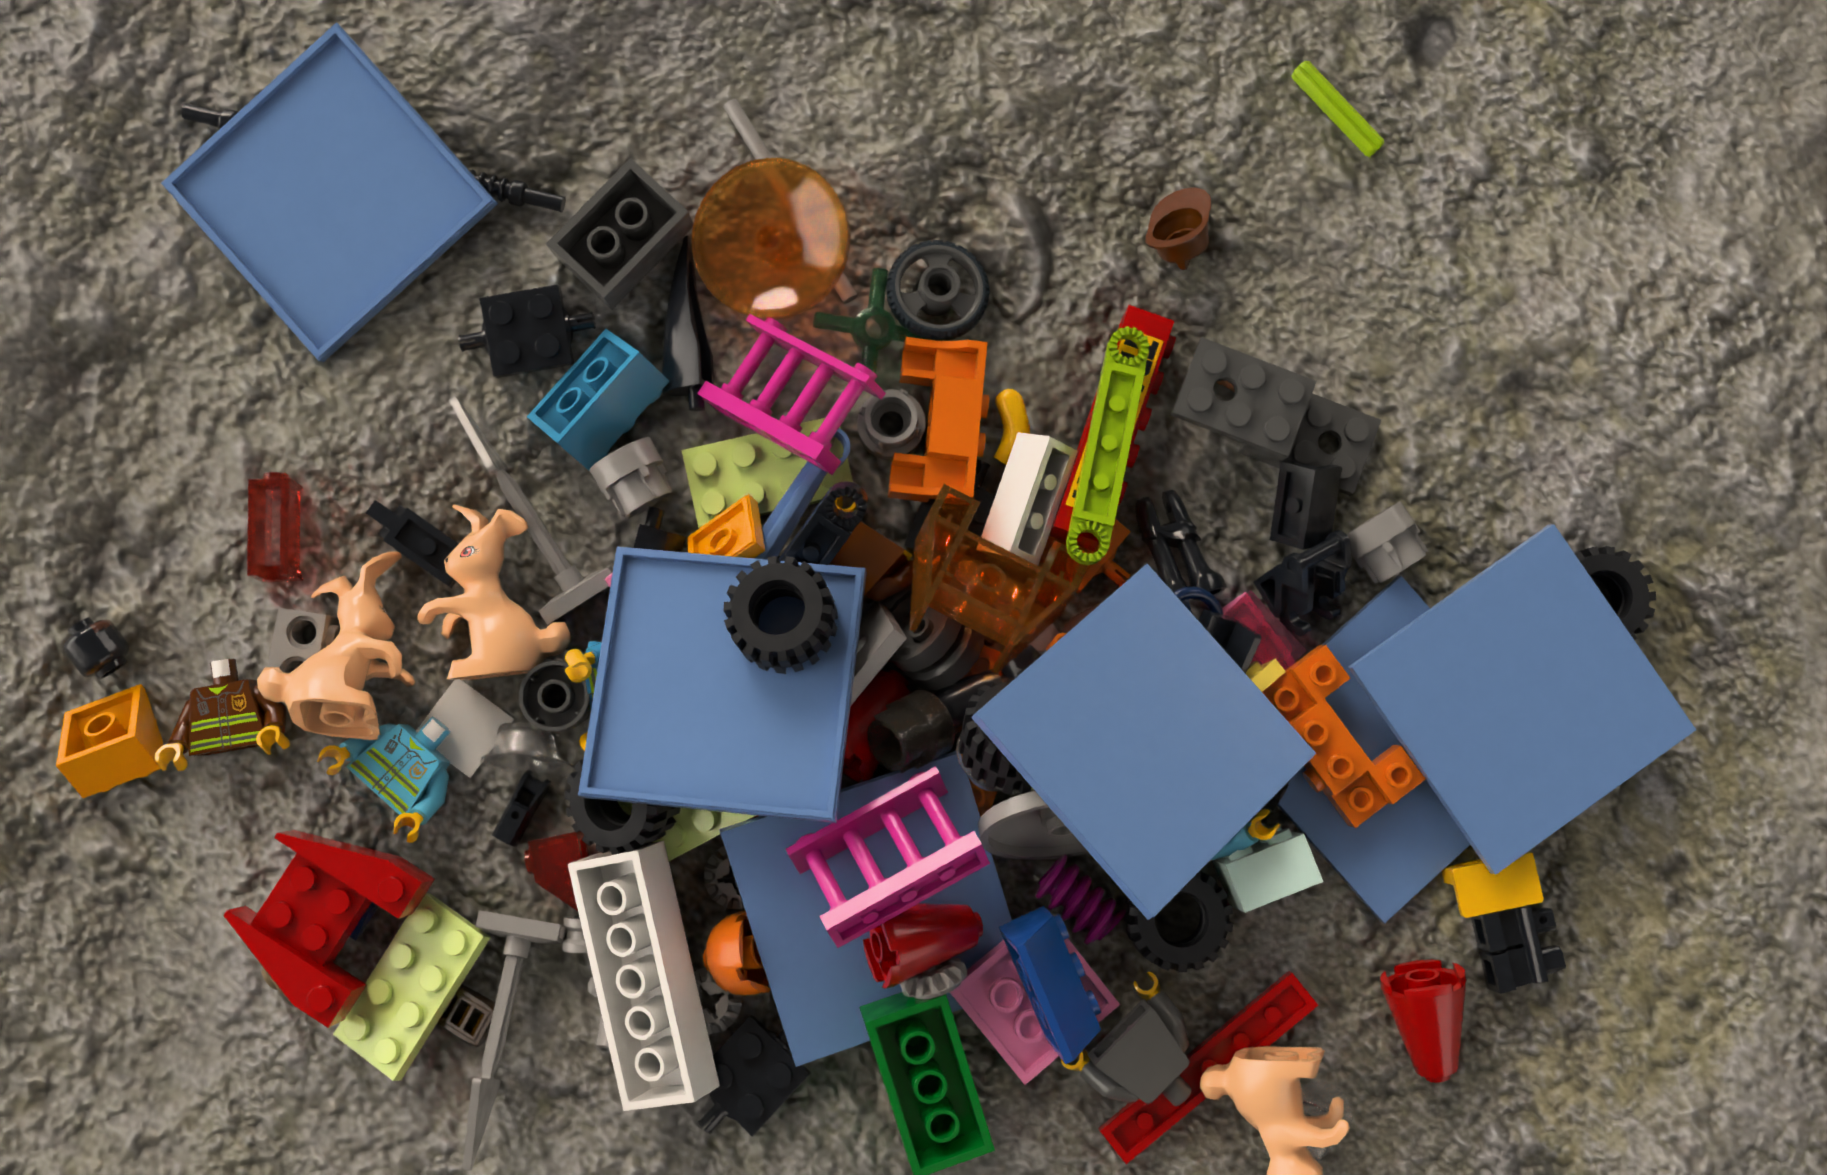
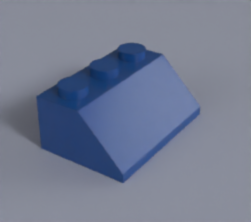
M1042 906L998 928L1046 1040L1064 1063L1067 1064L1074 1061L1100 1032L1101 1028L1096 1015L1101 1013V1009L1091 990L1085 992L1080 978L1085 976V971L1075 952L1069 954L1064 940L1069 938V933L1059 914L1053 916Z

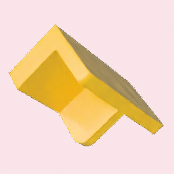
M1532 852L1525 853L1496 875L1489 872L1481 859L1448 865L1441 871L1444 883L1454 886L1459 912L1464 918L1537 904L1544 900Z

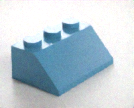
M605 329L530 412L527 418L589 471L596 462L608 455L609 449L621 435L628 432L634 426L637 417L645 408L660 397L662 389L669 383V380L638 350L608 329Z

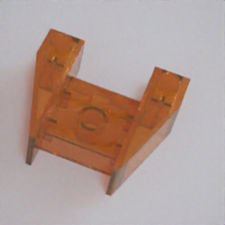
M943 484L915 539L909 630L916 632L928 607L1003 644L991 670L997 674L1062 615L1078 590L1088 565H1082L1074 561L1069 556L1066 546L1056 540L1053 541L1042 562L1037 566L968 531L967 529L981 502Z

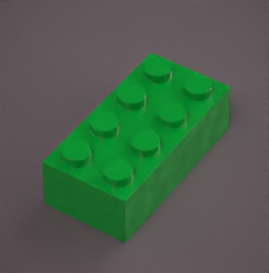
M903 992L860 1006L859 1009L913 1175H929L995 1151L947 995L944 994L931 999H916L914 997H907Z

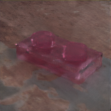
M1251 590L1223 614L1235 618L1261 635V642L1254 655V658L1261 665L1276 659L1283 669L1286 670L1307 651Z

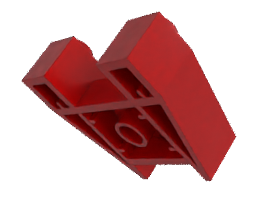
M297 830L278 832L274 838L295 851L296 855L258 913L245 905L229 909L223 916L292 1005L329 1028L345 1020L367 984L333 963L371 902L398 919L414 913L435 878L400 856Z

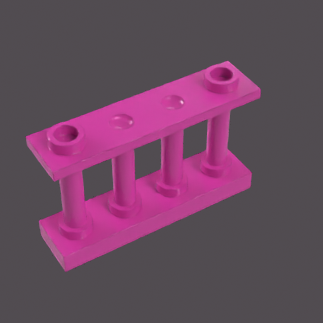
M749 314L746 321L760 334L759 338L728 385L723 383L721 388L705 381L697 394L716 411L833 475L841 461L830 451L832 447L830 441L863 391L882 400L886 393L875 382L877 375L860 363H856L852 367L786 333L787 328L771 317H767L763 321ZM773 344L787 350L788 353L758 399H752L749 404L742 401L744 397L741 394ZM804 359L818 366L786 416L782 415L779 420L771 417L773 413L770 410L801 361ZM832 375L848 382L817 432H811L809 437L800 433L802 430L800 424Z
M936 766L926 772H919L913 775L908 782L837 820V823H831L815 833L802 836L795 844L785 849L799 874L809 869L812 870L831 907L820 918L837 948L990 864L976 833L972 831L965 836H960L938 799L947 794L948 791ZM922 807L926 810L945 843L942 849L927 857H922L901 820ZM885 827L907 864L906 869L889 878H884L864 841L865 838ZM849 848L869 885L868 890L850 900H846L826 862L827 859Z

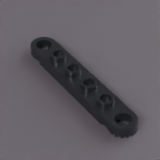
M848 481L833 485L779 557V561H785L786 556L796 558L797 562L829 565L866 514L868 497L864 489L858 484ZM841 495L852 496V499L856 500L858 508L852 512H843L837 508L835 500Z

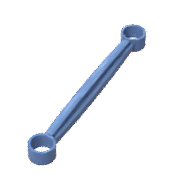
M840 428L833 436L842 443L844 451L843 457L839 459L841 463L838 468L845 462L850 453V440L847 434ZM806 462L763 525L762 532L765 551L755 559L768 560L767 557L779 556L827 472Z

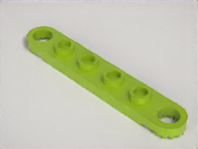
M1125 326V328H1119L1112 334L1106 347L1066 540L1069 556L1082 565H1092L1099 562L1107 554L1110 547L1149 353L1147 336H1144L1143 332L1135 327L1129 328V326ZM1123 339L1133 341L1138 347V355L1134 356V358L1129 357V359L1126 356L1122 357L1123 355L1119 354V350H1117V343ZM1081 533L1093 534L1099 542L1098 551L1093 554H1087L1079 550V546H1077L1078 535Z

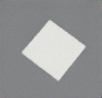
M456 679L439 699L416 732L418 733L432 716L441 721L451 732L436 750L447 758L450 764L471 778L514 721V718L464 681Z

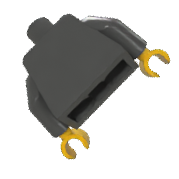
M1147 972L1151 981L1154 982L1150 990H1141L1137 982L1134 981L1135 990L1142 1000L1089 1053L1083 1049L1079 1054V1061L1075 1065L1071 1063L1065 1064L1062 1059L1061 1064L1069 1070L1081 1071L1080 1077L1106 1098L1129 1103L1141 1099L1146 1104H1150L1162 1093L1174 1106H1178L1189 1097L1192 1091L1189 1084L1180 1076L1190 1063L1184 1054L1189 1046L1184 1017L1165 992H1159L1160 984L1156 975L1152 972Z

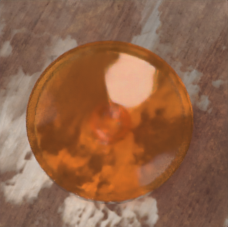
M783 158L752 160L724 174L713 184L701 201L692 229L693 258L697 271L707 289L720 302L732 310L745 316L751 314L761 320H766L769 317L775 320L793 317L821 302L839 281L845 269L850 251L851 234L849 219L836 191L820 174L810 167Z

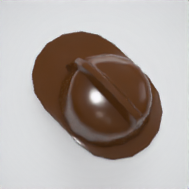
M1184 188L1163 198L1155 206L1151 214L1145 238L1146 244L1150 248H1155L1164 261L1176 263L1181 270H1187L1190 260L1203 253L1209 244L1208 222L1212 206L1211 196L1203 189Z

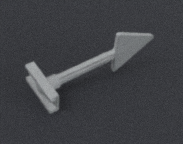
M456 396L451 398L449 402L489 473H495L505 497L515 512L527 522L529 534L557 575L554 579L562 592L557 594L538 611L548 625L609 587L604 579L613 573V568L609 566L583 578L576 566L569 564L516 480L506 472L509 470L507 465Z
M481 910L478 912L475 927L500 937H506L503 951L506 958L482 1059L483 1074L481 1078L474 1077L472 1080L463 1170L472 1171L500 1087L501 1080L494 1079V1075L501 1063L523 960L528 958L531 942L562 944L565 940L567 929L562 927L561 924Z

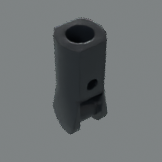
M529 769L521 777L509 804L492 833L493 837L513 847H517L551 785V781L548 779L543 782L533 777V771ZM524 791L535 796L530 805L520 801Z

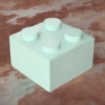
M1280 827L1271 839H1259L1260 842L1249 846L1245 850H1237L1230 856L1212 860L1223 889L1228 895L1229 904L1244 913L1323 882L1305 834L1291 832L1289 828L1282 830Z

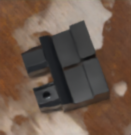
M1523 906L1471 917L1477 946L1479 949L1485 950L1479 952L1489 990L1502 994L1517 990L1516 987L1548 982L1547 975L1566 968L1560 946L1552 945L1542 948L1540 946L1538 933L1556 930V922L1551 908Z

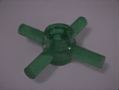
M882 268L872 269L868 308L860 311L855 318L815 312L813 319V328L850 333L854 342L863 348L861 364L872 370L875 374L878 352L888 346L892 340L904 342L906 337L924 339L919 335L916 336L910 333L907 328L905 329L901 325H895L892 315L884 310L888 270ZM868 319H872L879 324L881 328L879 339L871 338L867 334L865 325Z

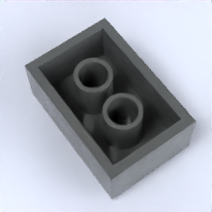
M630 158L546 245L567 269L613 310L694 227L689 212Z

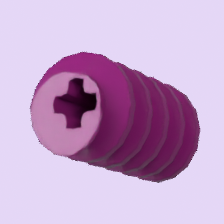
M1064 854L1041 877L1038 882L1040 886L1035 897L1040 899L1050 894L1052 897L1047 908L1051 911L1062 905L1064 907L1061 914L1063 922L1075 917L1076 921L1072 932L1077 933L1086 928L1088 933L1084 943L1088 945L1104 938L1124 917L1126 910L1122 909L1113 913L1116 906V901L1113 898L1106 899L1100 903L1104 890L1099 886L1088 891L1092 879L1086 875L1076 880L1080 867L1073 864L1064 869L1068 857Z

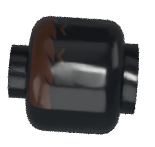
M88 617L68 629L71 637L64 644V652L82 676H96L98 680H101L128 662L125 656L129 652V645L110 620L104 619L93 622Z

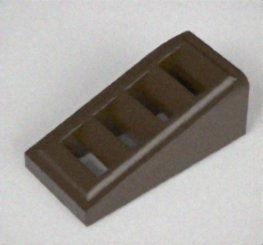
M461 984L449 1009L443 1013L438 1024L464 1041L479 1047L484 1044L488 1036L495 1002ZM464 1000L469 1005L461 1019L458 1020L454 1016ZM478 1009L482 1014L473 1028L467 1024L475 1010Z

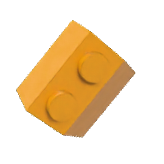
M143 685L133 686L65 712L56 767L82 798L99 792L109 791L115 786L139 777H146L161 769L155 760V753L163 746V740Z

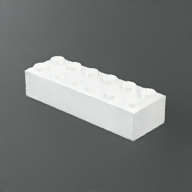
M664 841L649 843L633 851H625L612 855L611 851L597 853L569 863L568 869L623 1111L696 1102L720 1085Z

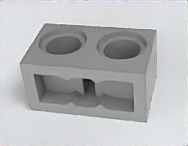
M278 608L268 667H279L284 673H291L309 657L334 641L340 632L338 618L324 614ZM313 623L316 628V636L311 643L306 644L303 639V631L307 625Z

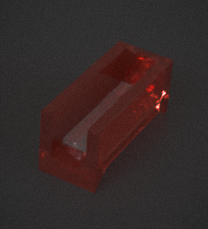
M268 472L263 474V479H248L247 576L261 582L303 581L300 570V494L303 486L290 479L286 473Z

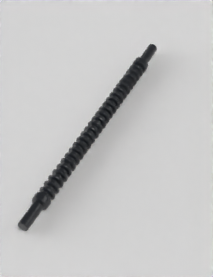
M185 103L181 111L182 118L219 127V129L238 113L236 110L224 109L221 112ZM474 169L470 170L493 198L498 196L500 202L508 199L511 205L521 207L526 203L558 212H563L565 208L566 198L564 196L528 188L527 183L518 180L509 183L506 177L501 181L498 180L496 175L488 178L485 172L477 176Z

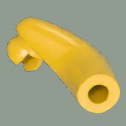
M1005 389L999 392L995 398V405L1003 424V435L993 457L1004 465L1008 462L1017 433L1030 434V425L1023 397L1014 389Z

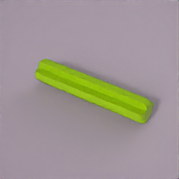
M1310 61L1302 62L1293 71L1292 79L1365 156L1370 157L1383 146L1384 139Z

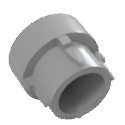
M903 389L884 390L886 394L882 400L872 395L859 408L857 427L860 440L870 454L882 460L891 461L894 452L913 454L920 447L925 436L926 422L923 409L919 402ZM889 416H895L902 421L903 428L897 434L888 435L880 428L882 420Z
M650 437L636 440L613 451L596 462L589 470L602 494H605L607 500H612L620 515H624L625 518L633 517L648 510L649 506L653 507L659 504L673 492L665 476L667 471L662 464L663 460Z
M1401 501L1347 533L1351 543L1352 557L1360 569L1363 567L1366 569L1374 583H1382L1422 559L1426 556L1425 553L1428 552V549L1418 536V533L1421 532Z

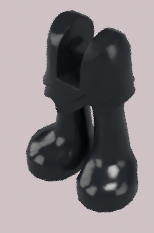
M1175 490L1162 492V500L1169 523L1161 526L1151 499L1144 497L1137 500L1135 514L1139 532L1142 534V540L1151 551L1159 577L1172 592L1187 587L1180 574L1170 547L1179 548L1189 577V587H1200L1213 595L1227 589L1222 575L1211 570L1197 545V541H1201L1200 536L1196 532L1197 527L1189 518L1186 507Z

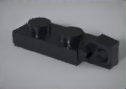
M375 500L366 511V514L383 525V528L378 533L384 538L383 541L452 588L457 581L446 573L444 560L459 543L409 508L405 509L399 505L395 512H392Z

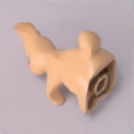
M453 505L452 508L462 513L472 525V532L444 560L446 573L464 588V593L453 597L437 598L424 604L418 613L417 620L420 624H431L436 615L448 613L443 619L441 632L446 639L453 634L455 625L464 618L468 622L472 654L468 658L452 661L447 680H476L527 674L532 668L543 663L545 658L563 653L571 642V634L565 622H552L545 629L538 628L531 615L521 606L510 600L502 589L499 573L504 561V542L507 538L526 531L528 524L524 518L511 510L498 509L489 523L488 519L477 510Z
M386 552L369 560L362 566L359 581L354 587L346 576H341L322 584L311 595V598H316L328 592L338 595L337 615L340 624L338 636L330 645L309 657L291 673H284L279 667H265L259 675L257 684L262 696L273 702L286 703L292 722L304 731L331 737L377 740L378 736L381 735L377 712L372 695L363 691L365 681L378 677L400 680L407 687L415 684L414 677L408 671L402 669L401 652L392 641H387L392 638L395 625L384 609L381 598L375 588L376 579L402 558L400 552ZM376 659L386 660L387 663L379 662Z
M1278 1046L1243 1048L1235 1052L1228 1064H1217L1208 1067L1201 1076L1200 1089L1206 1098L1219 1100L1223 1095H1229L1238 1112L1260 1132L1270 1156L1266 1175H1323V1167L1313 1158L1307 1146L1325 1148L1336 1145L1345 1137L1350 1129L1349 1123L1346 1120H1342L1344 1117V1100L1338 1096L1332 1099L1327 1114L1318 1116H1305L1300 1079L1316 1078L1325 1052L1322 1048Z

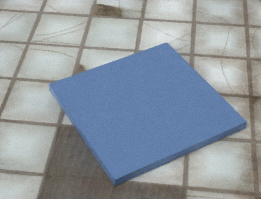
M337 22L161 183L320 362H325L499 204Z
M1554 524L1544 527L1348 666L1486 868L1495 875L1696 731V728Z
M617 547L578 796L581 798L837 823L866 569L807 563L812 566L815 573L819 572L823 577L835 601L834 604L838 612V619H835L837 632L835 637H829L831 647L827 653L823 650L817 653L820 659L818 662L812 665L808 660L802 663L804 670L795 672L792 667H787L786 674L776 673L772 667L765 671L759 668L754 661L751 663L732 640L724 620L728 619L723 611L724 602H730L731 600L727 595L729 586L738 587L740 584L736 576L742 570L748 575L753 571L750 564L759 560L761 566L768 564V560ZM783 596L772 600L764 607L760 614L759 629L772 635L791 631L803 618L805 603L791 596Z
M1148 564L1144 565L971 717L1147 920L1155 917L1316 754Z
M1397 576L1322 644L1327 645L1351 678L1328 695L1325 700L1371 761L1392 745H1402L1348 666L1430 609L1402 576ZM1304 766L1290 779L1289 786L1278 803V807L1301 833L1305 834L1309 842L1379 921L1384 924L1471 845L1426 780L1396 803L1386 804L1356 828L1347 825L1322 790L1317 793L1308 784L1302 774L1306 771Z
M959 750L840 790L837 820L908 782L913 775L919 772H926L936 766L948 791L947 794L938 799L959 835L965 836L974 831L979 838L978 821L980 814ZM924 807L901 819L922 857H927L945 846ZM758 816L719 830L787 1042L797 1067L869 1042L870 1040L859 1007L903 991L900 984L884 989L882 988L884 981L876 982L873 978L863 946V939L870 938V931L839 948L836 947L820 918L831 907L812 870L809 869L799 874L785 850L795 844L802 836L815 833L831 823ZM886 827L864 839L884 878H889L906 869L907 864ZM849 848L826 860L846 900H850L868 890L869 885ZM986 850L985 853L990 864L920 902L969 905L973 912L979 913L983 924V935L979 937L977 946L955 956V958H960L961 962L965 963L966 969H969L1003 940L998 927L1012 921L992 854ZM950 992L946 994L952 1012L963 1009Z

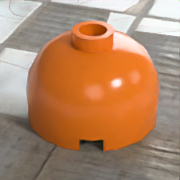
M746 911L726 916L712 928L708 937L706 949L703 953V962L706 970L720 988L733 995L768 993L771 989L768 987V979Z

